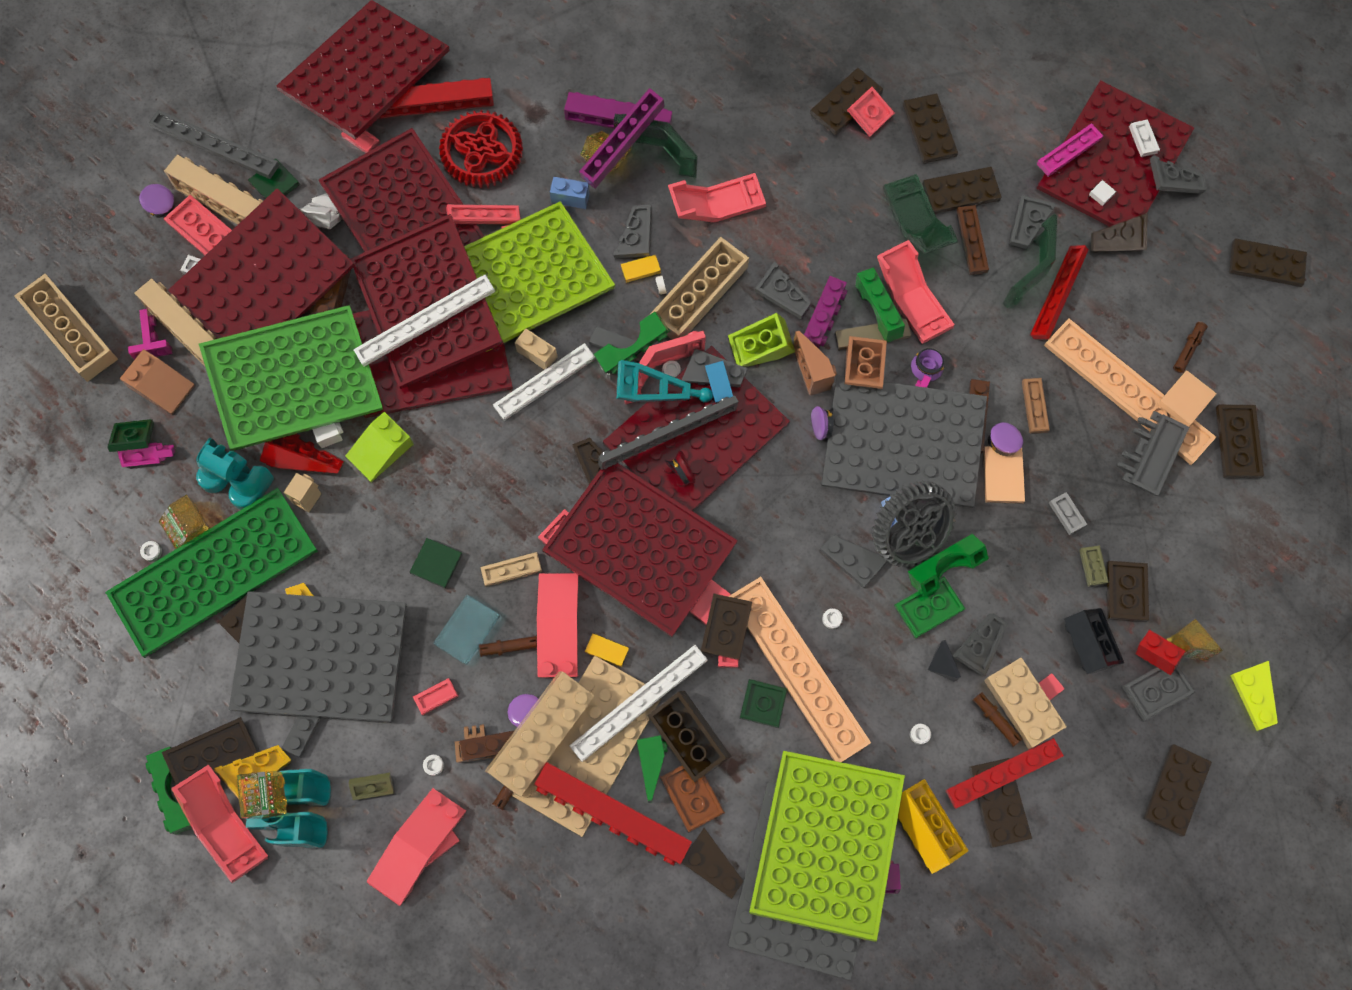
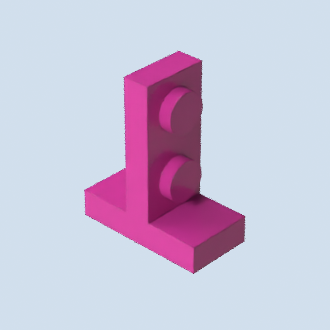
M147 309L139 310L143 344L128 347L131 357L135 360L143 349L155 357L172 354V347L166 340L158 341V335L154 330V326H156L155 316L151 315Z

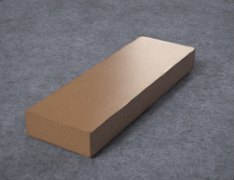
M1042 378L1023 379L1022 387L1029 433H1047L1050 431Z

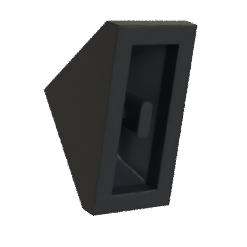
M943 640L938 645L928 670L954 682L961 675L946 640Z

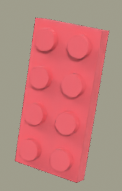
M191 195L164 218L167 224L204 256L232 231Z

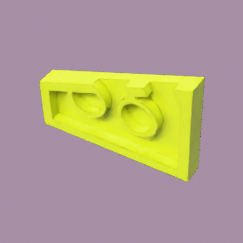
M1269 661L1230 675L1256 730L1258 731L1277 724Z

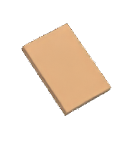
M1186 370L1159 401L1158 405L1180 423L1189 427L1217 393Z
M984 446L985 502L1024 503L1022 448L1014 455L1002 456L996 453L990 446Z

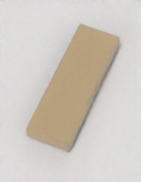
M537 552L480 567L485 587L542 572Z

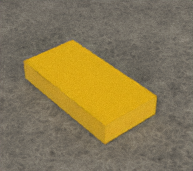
M656 255L621 264L626 283L661 273Z
M592 633L585 653L622 667L629 648Z

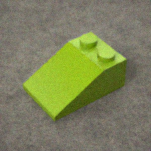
M778 313L728 335L736 364L743 367L778 360L795 352L786 321Z
M383 412L367 427L345 457L372 482L414 444L410 436Z

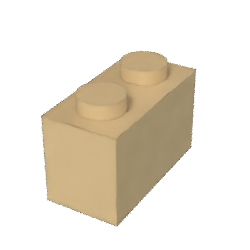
M527 329L523 331L515 342L518 353L544 370L550 367L557 358L555 347Z
M296 473L284 494L294 505L309 513L322 493L319 491L318 485L313 482V478L306 474L301 476Z

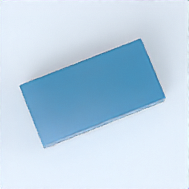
M719 361L706 365L705 368L715 402L725 397H732L733 393L724 362Z

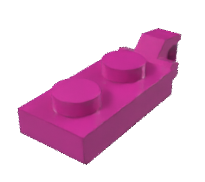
M150 443L148 448L117 452L121 466L129 467L160 463L166 457L174 456L175 448L174 445L163 446L162 443Z

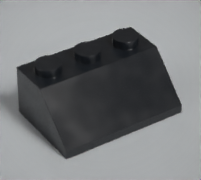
M1102 608L1083 610L1064 619L1066 630L1072 637L1073 647L1079 654L1081 666L1086 671V674L1097 673L1124 664Z

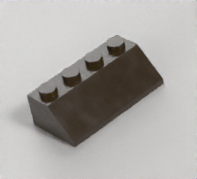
M678 691L647 715L694 782L732 757L685 691Z

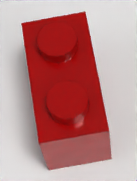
M1151 630L1147 632L1136 651V655L1169 675H1172L1185 653V650Z

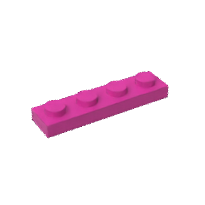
M1091 123L1038 160L1037 165L1049 177L1099 142L1103 135Z

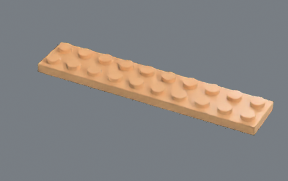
M1069 318L1045 343L1044 346L1137 422L1139 417H1143L1157 424L1156 421L1150 419L1153 411L1178 421L1158 405L1159 401L1165 396ZM1194 420L1189 426L1178 455L1192 465L1216 436ZM1142 425V426H1143L1144 428H1146L1149 432L1151 431L1150 428H1148V427Z
M762 577L728 596L752 601L747 629L832 759L837 762H843L871 744Z

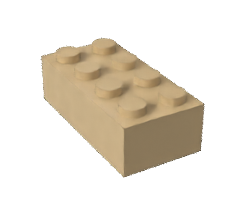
M1022 657L984 680L1017 733L1023 738L1022 741L1028 750L1067 727Z

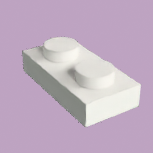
M1143 120L1131 123L1129 129L1140 156L1158 154L1160 149L1149 121Z

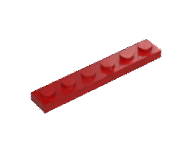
M1086 245L1069 247L1030 334L1033 339L1050 338L1089 249Z
M1052 738L945 791L954 808L957 809L1064 755L1055 739Z

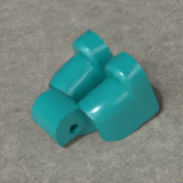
M208 438L196 457L199 467L196 480L199 486L206 492L217 493L230 483L229 499L239 510L263 497L274 480L271 472L264 466H253L250 471L247 466L248 462L235 451L226 452L225 446L217 445L214 439Z
M313 769L285 770L274 773L270 781L280 784L281 793L274 791L271 795L267 793L269 814L262 815L260 794H249L251 800H248V805L249 802H252V805L250 806L251 814L246 819V828L253 830L277 829L275 839L265 837L267 843L283 847L321 848L325 845L328 827L323 816L312 812L280 814V806L299 804L309 806L327 805L331 795V784L327 775Z

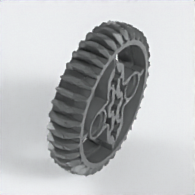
M923 480L921 482L916 481L914 484L909 482L908 487L902 486V490L896 489V494H890L891 498L888 501L885 500L886 504L884 507H880L881 512L876 513L878 519L874 520L876 525L872 527L874 532L871 534L874 538L872 540L875 545L874 547L885 561L894 566H904L907 568L908 566L913 567L915 564L919 565L921 561L924 562L928 557L931 558L934 553H938V549L940 547L943 548V543L948 542L947 537L952 535L950 530L954 529L953 523L956 522L954 517L957 515L952 497L940 485ZM934 496L933 498L922 499L916 505L911 503L921 497ZM896 518L897 522L892 526V523ZM913 544H916V545H917V547H915V548H913V549H910V550H908V551H904V550H907L908 548H910Z

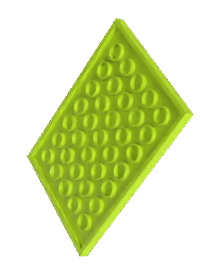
M561 201L465 246L477 278L486 275L495 289L494 293L485 298L504 343L521 335L525 329L531 330L615 288L614 282Z
M783 751L749 913L877 942L905 775Z

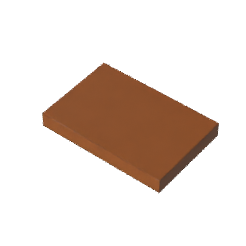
M680 766L660 777L688 833L725 813L706 776L694 782L684 767Z

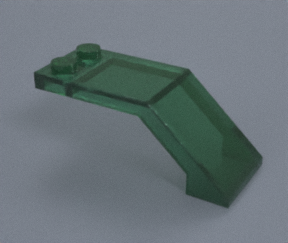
M615 114L614 129L627 114ZM653 120L635 142L663 147L680 166L679 175L696 178L698 156L668 122Z
M917 174L883 186L903 235L923 254L958 243L952 226L946 227L936 218Z
M1055 213L1042 223L1041 226L1045 230L1033 240L1040 247L1039 265L1011 287L1003 302L1007 308L1013 304L1016 306L1023 299L1022 296L1046 277L1055 262L1057 215Z

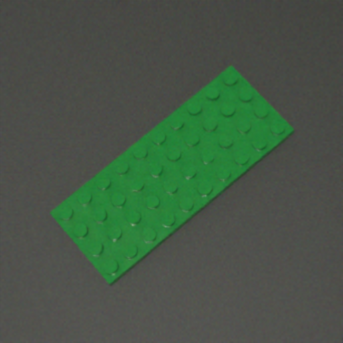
M276 488L105 593L141 656L146 658L245 597L248 592H253L318 552L279 488Z

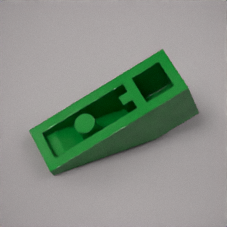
M661 735L637 740L648 803L653 801L665 757L664 753L668 752L666 741L661 739Z

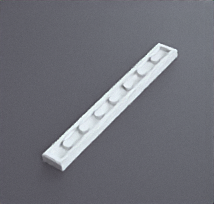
M483 275L353 350L361 364L365 367L495 292V289L487 276Z
M694 645L570 744V748L583 762L708 661L707 658Z

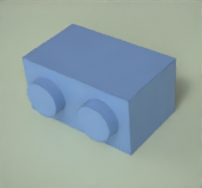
M553 177L550 189L551 203L555 204L561 201L565 206L587 208L590 195L587 182Z

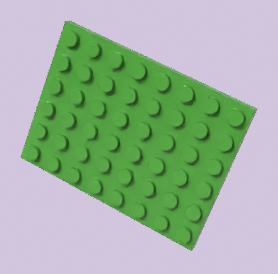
M350 305L199 343L230 451L383 410L369 364L364 367L353 350L362 345Z

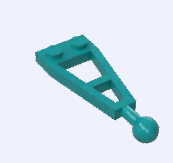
M624 360L618 362L616 399L631 402L688 400L692 396L698 397L700 401L707 403L713 398V392L709 388H702L701 390L690 389V383L640 363ZM639 372L660 380L659 394L637 395ZM668 383L681 388L682 394H668Z

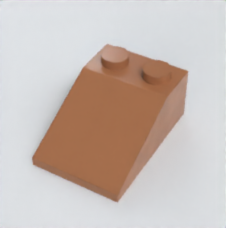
M796 331L793 341L794 353L809 395L831 390L834 378L837 375L835 366L831 365L829 358L800 331Z
M849 336L845 362V384L883 389L887 341Z
M144 349L120 378L128 388L173 415L195 386L191 381Z

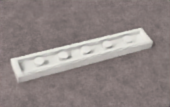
M584 343L494 403L493 407L505 421L593 362L596 358Z

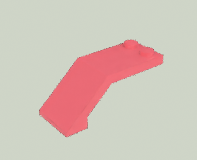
M756 173L711 187L686 185L685 180L668 185L678 218L718 222L766 207Z
M907 240L878 255L877 259L893 303L904 319H907L909 326L920 342L924 344L953 329L955 324L926 285L918 262L919 253L911 242Z
M693 331L686 336L649 346L639 363L654 369L656 366L663 365L667 361H676L690 357L695 349L705 352L706 337L704 331ZM640 372L638 375L637 395L642 394L641 389L649 378L648 375ZM624 400L625 405L632 403L631 401Z
M539 573L537 604L538 677H555L560 671H563L570 677H578L577 611L579 591L578 575L576 573Z
M209 765L171 788L195 835L231 883L268 859L267 853L235 813L220 785V779Z
M432 788L394 835L368 878L367 883L401 906L412 892L416 881L431 857L463 818L466 810Z

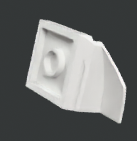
M327 194L312 198V203L299 208L314 225L331 229L343 220Z

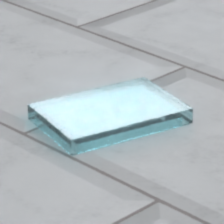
M466 595L433 644L467 665L478 650L479 644H482L500 615L469 595Z

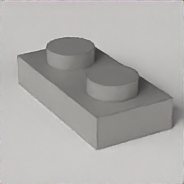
M1067 492L1049 502V505L1069 535L1087 525Z

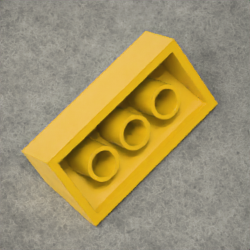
M925 779L902 792L898 818L932 874L950 865L969 851Z

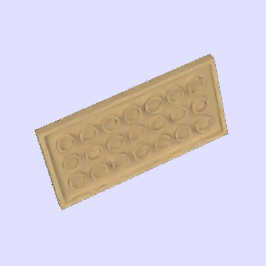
M594 656L579 681V684L592 693L594 698L547 762L607 795L635 747L637 740H639L650 720L647 715L657 708L661 699L586 760L581 762L569 745L645 685L643 682ZM543 767L521 797L515 793L512 794L514 798L581 837L584 836L592 822L590 821L591 816L585 813L581 816L572 811L573 806L567 803L563 806L555 802V797L548 793L547 796H544L536 791L537 787L534 784Z

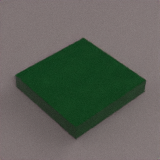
M279 161L280 166L271 179L257 173L248 179L249 183L264 199L275 189L280 190L286 196L300 185L298 180Z
M153 419L114 423L107 446L109 452L148 448L154 428Z
M426 538L410 570V574L446 589L462 556V552Z
M749 679L739 719L779 728L787 688Z

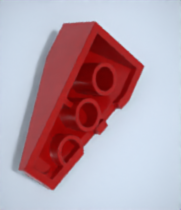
M299 434L265 442L260 457V462L271 467L339 473L344 461L331 453L314 448V443L302 441L299 439Z

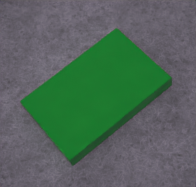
M945 576L940 578V588L926 597H923L917 591L894 605L915 639L965 610V607Z

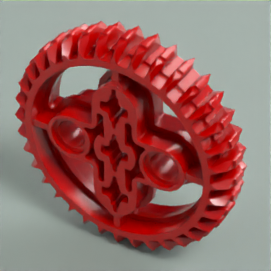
M474 110L473 114L467 112L466 116L460 115L459 120L455 118L454 123L449 122V128L445 127V133H442V139H440L439 155L444 169L448 171L450 176H453L454 180L458 179L460 184L465 182L466 186L471 183L475 187L478 184L482 188L484 184L489 187L490 183H493L495 186L496 181L502 183V178L508 180V174L513 175V170H517V164H520V159L523 156V143L518 129L514 127L513 122H509L507 117L504 118L502 114L497 116L496 112L490 114L489 110L486 113H483L482 110H480V113H476ZM479 125L476 134L463 131L469 127ZM497 128L504 131L510 137L512 143L511 153L508 152L503 143L496 141L498 138ZM451 145H454L461 155L466 156L464 166L467 171L461 169L453 162L450 154ZM487 163L500 166L493 171L482 173Z

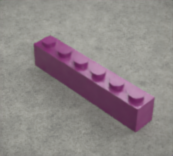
M649 88L579 171L581 178L596 189L665 107L664 99Z
M569 92L564 108L565 120L615 129L635 104L615 99L600 98L595 95H584L579 92ZM663 108L642 134L668 139L672 124V111Z

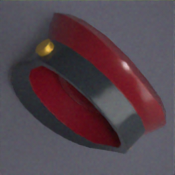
M679 451L674 460H665L666 464L682 479L685 485L695 483L696 479L683 451Z

